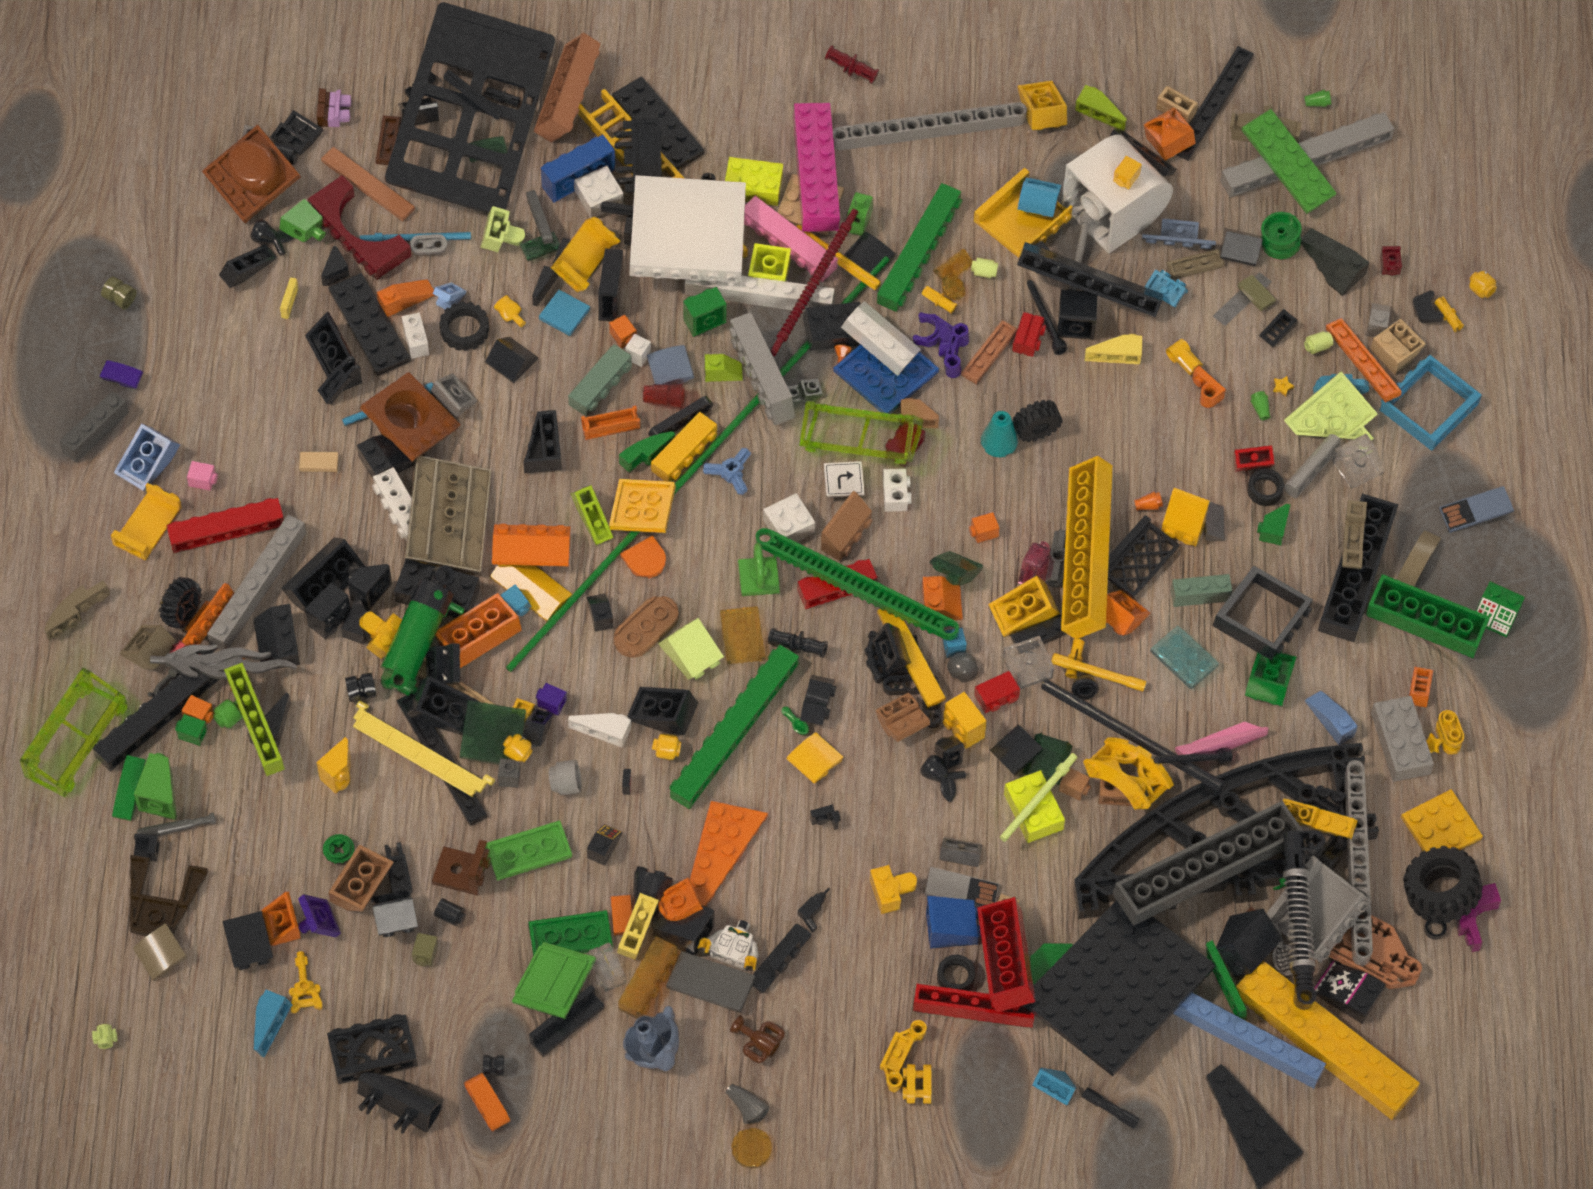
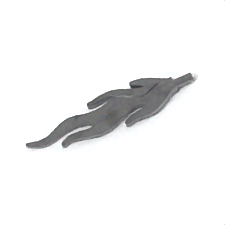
M189 645L168 653L166 656H150V663L166 664V667H170L190 678H198L197 672L213 679H227L225 672L220 671H224V669L239 663H243L246 672L255 674L277 667L297 669L295 664L282 659L265 662H250L242 659L264 660L271 656L270 652L260 653L244 648H227L214 652L218 649L217 645ZM202 653H211V654H206V655H198V654H202Z

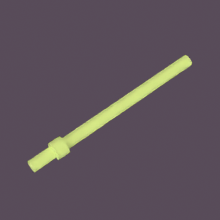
M1071 753L1063 763L1057 766L1056 772L1001 834L1000 839L1006 842L1058 780L1070 771V766L1078 758L1074 753Z

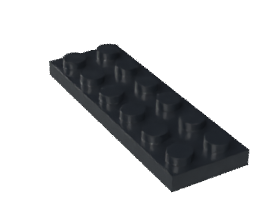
M642 76L612 93L614 100L632 120L659 119L661 152L677 170L704 155V149Z
M362 273L328 287L332 298L377 376L411 361L409 354Z

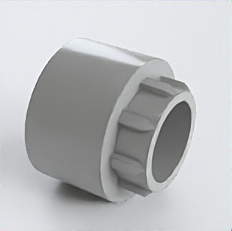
M577 760L556 762V766L549 768V781L552 791L555 793L559 792L560 795L581 793V774Z

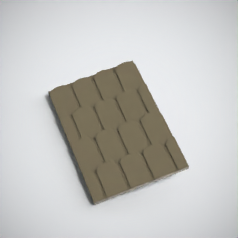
M420 456L416 459L405 559L432 565H446L450 568L481 573L491 469Z

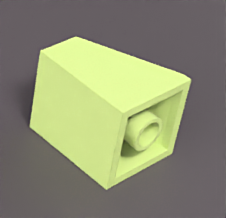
M699 618L689 622L658 643L688 680L693 677L695 680L705 674L703 670L708 667L713 669L720 664L719 660L724 657Z

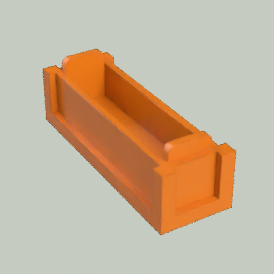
M635 405L629 409L590 417L582 416L581 425L585 440L640 429V418L637 416V407Z

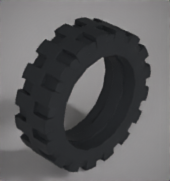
M472 302L454 303L450 308L447 307L444 310L445 313H442L440 317V334L443 341L447 342L450 348L454 347L458 351L461 349L469 351L471 348L474 350L488 338L490 330L489 318L485 310H482L479 305H474ZM470 316L480 323V328L471 336L460 337L449 330V325L457 317Z

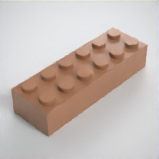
M584 32L565 44L533 131L549 142L560 139L565 133H569L573 129L574 118L579 112V104L584 98V90L590 81L589 76L595 68L594 62L600 54L599 48L601 43Z

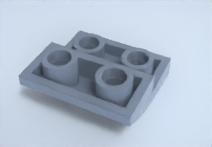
M685 345L665 348L647 355L655 386L658 389L674 382L679 385L695 378Z

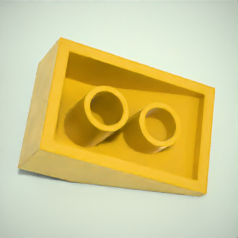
M1052 80L1017 86L1021 102L1027 108L1026 119L1032 130H1042L1049 127L1058 128L1067 125V105Z
M1174 488L1161 531L1170 538L1180 540L1186 545L1197 546L1205 527L1210 501Z
M1038 576L1033 577L988 604L1004 637L1023 631L1060 614L1046 582Z

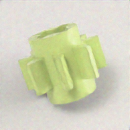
M109 1024L98 1025L96 1027L97 1031H92V1040L94 1044H98V1048H111L113 1042H117L116 1029H112V1026Z

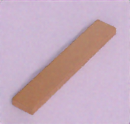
M332 147L321 158L325 165L340 176L343 175L348 182L402 222L415 210V206L335 147Z

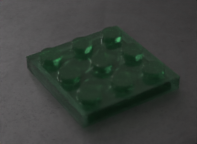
M468 700L459 758L499 764L500 758L510 759L503 752L505 748L503 743L509 735L511 737L515 734L522 736L526 710Z

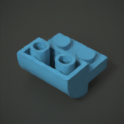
M1026 177L1021 189L1017 210L1053 217L1061 185Z

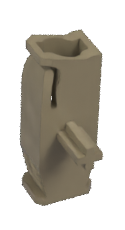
M1268 104V106H1264L1263 113L1270 109L1274 112L1275 108ZM1232 113L1230 123L1231 140L1250 142L1241 129L1262 114L1242 113L1237 115ZM1278 117L1298 143L1301 122Z

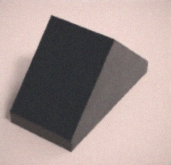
M333 246L322 272L323 286H328L350 276L348 265L337 246Z

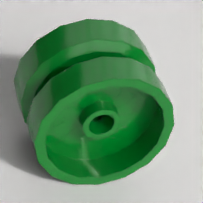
M1275 212L1264 219L1261 226V246L1268 256L1275 259H1287L1294 256L1300 250L1302 228L1298 218L1288 212Z

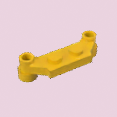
M915 1020L912 1022L911 1027L905 1031L895 1032L880 1064V1069L884 1071L886 1084L891 1092L899 1091L902 1086L903 1077L900 1071L913 1043L922 1040L926 1034L927 1026L922 1020Z

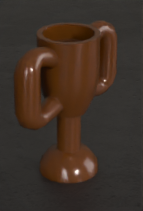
M739 1015L733 1022L730 1032H742L748 1036L750 1041L743 1047L744 1055L756 1063L765 1062L767 1057L771 1058L779 1048L781 1040L785 1037V1031L771 1021L763 1022L759 1031H753L744 1025L745 1020ZM766 1028L776 1033L778 1036L774 1037L771 1034L766 1033ZM755 1047L758 1051L762 1053V1056L753 1052L749 1048Z

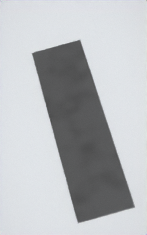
M1260 272L1255 276L1265 288L1272 282ZM1240 290L1213 317L1226 326L1251 301Z

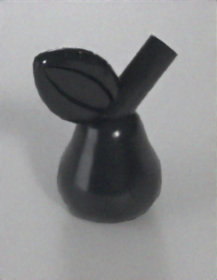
M263 219L255 222L250 234L254 242L273 243L279 256L286 253L282 243L294 239V237L281 230L276 231Z
M930 755L920 768V773L924 778L941 782V793L948 802H952L956 796V784L953 780L966 778L965 771L949 772L942 759L937 755Z

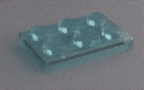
M1178 625L1150 649V652L1191 690L1219 665L1209 653Z

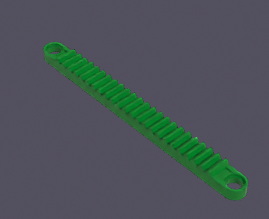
M761 528L756 532V543H760L762 549L773 554L775 558L779 557L781 561L785 560L788 564H793L795 568L799 567L800 570H805L808 574H813L814 577L818 576L820 580H826L828 584L832 583L834 587L838 586L842 591L846 590L848 594L852 593L854 597L858 596L862 601L866 600L868 604L872 603L874 607H880L882 611L886 610L888 614L892 613L894 617H900L902 621L906 620L908 624L912 623L915 627H920L921 630H926L929 634L933 633L945 640H954L958 636L959 625L955 620L771 529ZM767 535L770 537V540L763 542L760 540V537ZM951 626L955 631L953 633H946L944 628Z

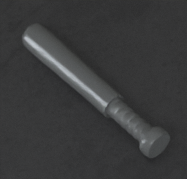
M212 812L204 817L188 818L139 828L137 834L162 836L191 829L193 826L206 823L213 825L216 824L215 815Z

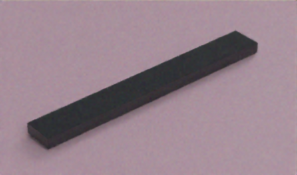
M1237 46L1189 124L1194 130L1196 144L1176 154L1177 156L1187 161L1190 160L1252 60L1253 52Z
M410 693V695L396 700L420 743L456 764L436 728L407 715L414 694ZM443 780L469 826L487 818V814L475 794L471 797Z

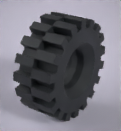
M1051 400L1035 401L1032 405L1028 404L1026 408L1020 409L1021 412L1015 414L1012 421L1020 440L1023 442H1031V440L1035 442L1038 439H1044L1045 436H1050L1052 432H1056L1057 428H1060L1061 423H1063L1055 402H1051Z

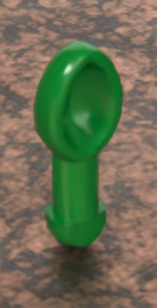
M784 706L781 709L782 715L789 719L796 733L800 735H807L809 733L807 722L800 721V718L795 716L791 708Z

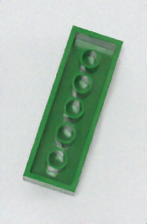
M1383 574L1366 612V616L1473 659L1490 619L1487 615Z

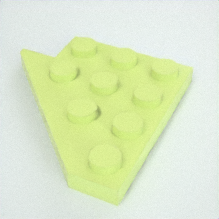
M1340 371L1287 416L1284 421L1296 435L1328 437L1329 434H1334L1339 438L1373 440L1374 438L1364 426L1378 414Z

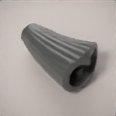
M731 1084L726 1090L728 1097L739 1108L744 1124L762 1121L767 1115L770 1106L749 1091L734 1084Z

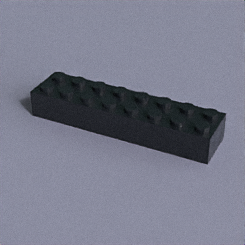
M1363 493L1360 502H1367L1363 536L1362 568L1342 567L1341 556L1318 627L1319 632L1351 642H1355L1399 505Z

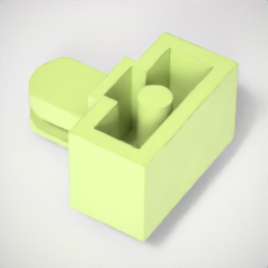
M492 206L487 217L481 248L498 252L503 242L519 246L522 243L525 232L522 228L510 225V221H508L510 211Z

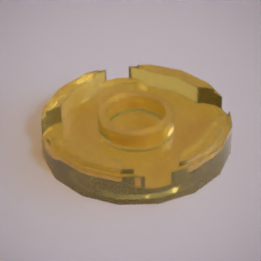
M748 1128L738 1132L733 1138L731 1145L732 1156L742 1167L758 1168L770 1159L772 1143L764 1131L757 1128Z

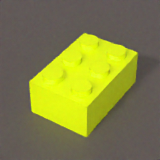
M729 157L725 181L746 183L745 202H749L756 196L767 205L778 206L783 179V164Z
M1041 770L1005 784L1004 796L1015 818L1045 785L1046 780ZM1051 790L1020 825L1027 843L1064 830L1065 818Z

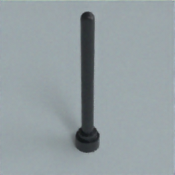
M1028 280V289L1041 317H1044V323L1047 325L1046 328L1053 341L1052 350L1055 355H1061L1068 350L1067 344L1059 338L1034 282Z
M1221 748L1216 753L1156 756L1153 761L1155 764L1217 761L1220 764H1229L1232 761L1233 755L1229 748Z

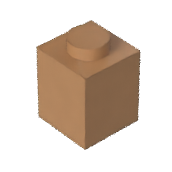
M1069 768L1070 771L1060 782L1059 791L1080 801L1083 795L1087 796L1091 789V785H1089L1090 777Z

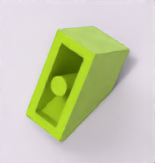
M705 354V382L743 381L742 363L725 354Z

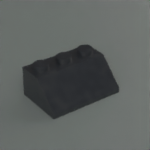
M290 604L270 607L255 617L253 620L258 651L260 653H271L269 658L260 660V662L282 659L295 665H300Z

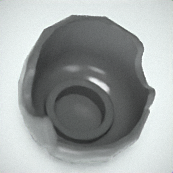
M958 652L948 661L947 668L952 678L955 677L962 683H965L977 676L978 666L971 654Z

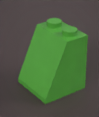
M149 753L134 792L138 811L176 820L177 812L173 774L169 758L161 753Z

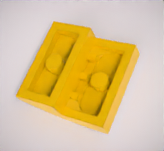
M815 732L798 745L786 759L815 784L825 777L830 769L842 762L843 756Z

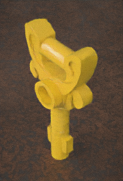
M299 951L296 953L297 958H295V965L299 971V982L294 984V988L289 989V995L292 997L291 1003L293 1005L291 1012L293 1014L303 1007L314 1006L317 1010L323 1008L322 1001L318 995L321 988L318 984L314 985L312 981H308L306 965H308L307 956H305L303 951ZM304 995L312 996V998L299 1000V998L303 997Z

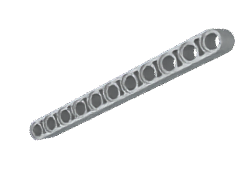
M1015 102L841 126L833 130L834 148L836 150H848L1020 126L1026 121L1027 108L1023 103Z
M1353 760L1347 765L1344 776L1346 816L1358 820L1357 824L1361 828H1355L1352 839L1347 838L1349 884L1370 899L1365 768L1362 762ZM1351 771H1357L1359 774H1353ZM1352 788L1358 789L1359 792L1352 791ZM1352 806H1357L1360 810H1355ZM1354 842H1359L1362 846H1356ZM1355 860H1360L1363 864H1357ZM1356 878H1360V879H1362L1364 882H1361V883H1360V882H1357L1355 879H1356ZM1371 901L1368 903L1367 909L1360 913L1365 919L1357 917L1355 924L1351 927L1352 959L1359 966H1365L1369 963L1373 951ZM1363 933L1366 937L1362 938L1359 937L1357 934ZM1362 951L1366 953V956H1361L1358 952Z

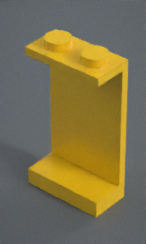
M594 216L586 219L551 269L576 292L586 290L589 286L587 280L603 259L605 248L610 249L611 246L619 244L620 240L613 231L603 225L599 218Z
M149 483L145 485L147 494L120 532L114 530L111 534L113 545L145 561L166 532V525L172 523L182 508L180 499L176 494H169L158 485L153 486Z

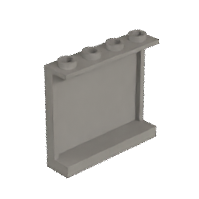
M1312 856L1305 864L1309 871L1308 883L1310 886L1308 889L1310 893L1308 895L1311 896L1309 899L1311 905L1309 907L1312 909L1310 920H1312L1311 926L1313 927L1311 931L1313 936L1311 938L1314 940L1312 943L1314 945L1313 951L1315 952L1313 957L1321 963L1330 955L1333 947L1342 940L1348 928L1355 924L1356 918L1360 913L1367 909L1368 903L1371 900L1324 865L1315 856ZM1284 891L1269 909L1267 915L1272 923H1278L1280 931L1289 938L1294 935H1289L1287 932L1294 929L1287 928L1289 924L1293 923L1286 921L1289 918L1286 915L1289 910L1286 909L1288 904L1285 903L1288 900L1285 897L1287 891ZM1307 939V942H1308V943H1311L1312 940H1311V939Z

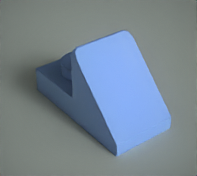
M452 282L437 286L433 292L434 295L438 296L436 305L443 309L450 308L452 304L460 302L466 294V290Z

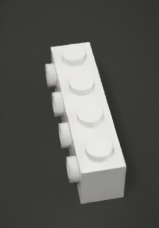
M393 467L373 476L374 484L372 488L375 494H379L382 498L380 501L385 510L388 509L390 512L389 518L392 524L398 526L397 532L400 538L405 539L407 542L411 497Z

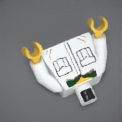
M739 920L736 928L727 925L724 930L720 929L708 938L700 939L697 947L698 949L700 947L705 948V953H708L710 949V958L746 971L747 966H752L753 970H755L759 957L757 944L753 941V935L747 932L750 924L743 920Z

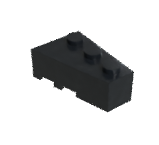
M556 410L537 411L531 439L528 443L526 457L523 462L524 473L562 470Z

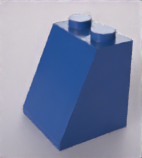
M927 896L926 920L930 949L978 945V937H981L980 925L977 926L976 919H979L974 900Z

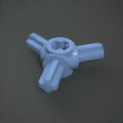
M742 448L734 458L722 461V464L705 463L703 472L704 474L721 475V478L733 484L737 494L743 495L748 490L742 479L743 464L750 457L751 452L747 448Z

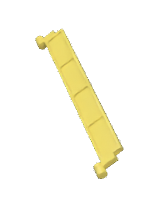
M361 700L358 701L356 707L359 710L353 717L356 720L353 725L355 729L473 797L476 791L481 793L487 784L491 786L494 784L495 779L486 774L483 779L476 777L367 713L369 705Z

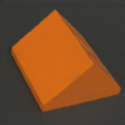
M285 892L261 910L271 946L301 939L290 894Z

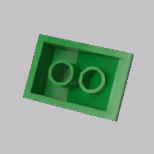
M1257 652L1245 696L1269 702L1272 705L1282 706L1297 657L1281 653L1277 654L1271 661Z

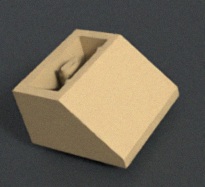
M1399 319L1373 338L1370 350L1396 375L1414 360L1426 343L1402 319Z

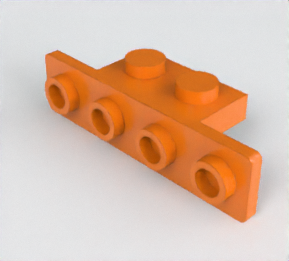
M224 583L211 601H205L185 628L187 634L182 640L185 646L200 645L205 639L207 633L235 593L229 584Z

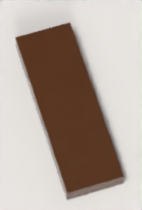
M383 115L375 160L376 164H389L401 125V117Z

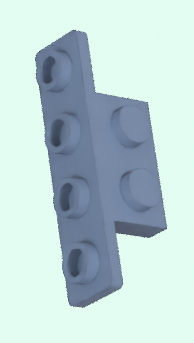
M1162 219L1160 236L1142 235V239L1146 240L1145 243L1150 244L1164 241V245L1174 246L1175 243H1182L1183 247H1193V244L1201 245L1200 248L1211 249L1212 246L1216 245V241L1197 239L1199 222Z

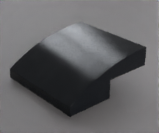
M293 110L284 123L280 122L270 137L281 144L295 148L296 154L300 156L316 141L324 130Z
M866 231L844 254V256L868 273L885 256L891 259L895 255L884 243Z
M452 643L445 646L430 647L426 654V677L430 676L446 685L459 683L460 644Z
M1019 724L990 749V752L1014 776L1043 751V748Z

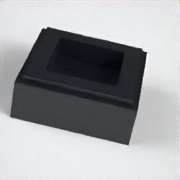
M624 769L622 793L623 795H630L631 769Z

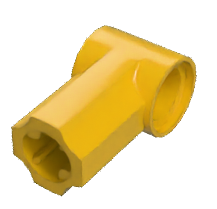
M1184 339L1178 340L1166 349L1168 358L1174 363L1178 362L1189 375H1193L1194 369L1198 366L1202 368L1203 364L1191 352L1188 343Z

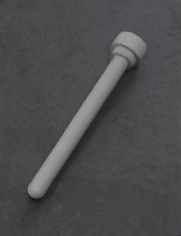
M1086 211L1081 212L1079 218L1082 226L1075 261L1082 263L1088 229L1094 223V219ZM1071 285L1069 286V289H1073L1076 291V287H1073Z

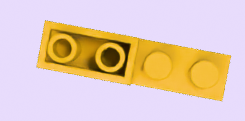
M1283 798L1284 804L1299 825L1334 836L1352 839L1358 822L1355 818Z

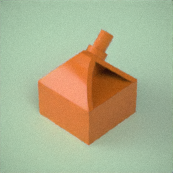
M1175 107L1144 124L1146 139L1165 161L1196 144L1194 130Z

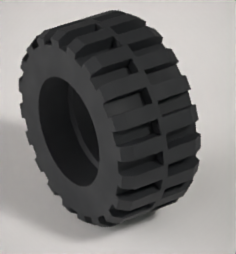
M1441 846V848L1437 849L1432 847L1429 851L1426 852L1424 850L1419 853V857L1415 856L1411 860V864L1407 866L1403 877L1404 888L1410 907L1418 916H1422V919L1427 921L1431 919L1434 923H1440V921L1451 923L1450 920L1462 919L1461 916H1467L1471 913L1472 908H1476L1478 901L1482 897L1483 886L1475 860L1464 850L1459 852V849L1451 847V849L1447 846ZM1453 877L1459 880L1453 888L1444 892L1427 890L1428 886L1439 878Z

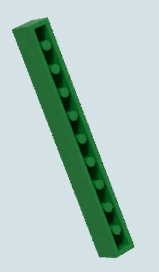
M781 645L776 650L773 649L770 652L769 660L765 664H761L756 677L751 678L747 683V689L743 693H739L734 706H730L725 712V718L722 721H718L712 735H708L702 744L703 747L699 751L696 750L690 764L682 768L681 776L678 780H673L669 787L671 799L687 809H691L798 667V655Z

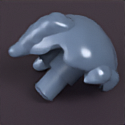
M666 1006L663 1012L657 1013L654 1017L644 1015L637 1018L633 1027L626 1031L625 1038L623 1039L626 1060L633 1061L636 1065L643 1068H658L663 1071L673 1068L675 1055L679 1048V1030L674 1022L675 1013L672 1007Z

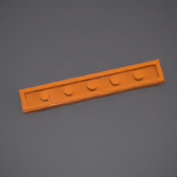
M1342 318L1326 325L1327 332H1330L1336 343L1385 403L1401 396L1402 391Z

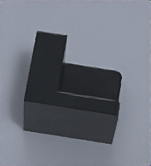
M135 833L134 855L150 858L151 861H157L160 847L158 835Z

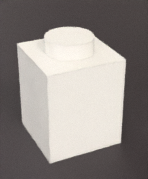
M636 334L633 335L625 347V352L631 355L632 363L642 367L647 360V355L651 354V342Z

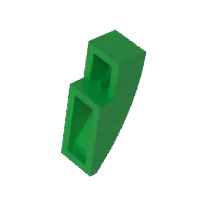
M661 433L638 441L619 454V464L629 473L642 462L649 466L656 456L675 438V433Z
M126 756L115 797L112 817L132 821L137 806L134 792L144 769L146 759Z

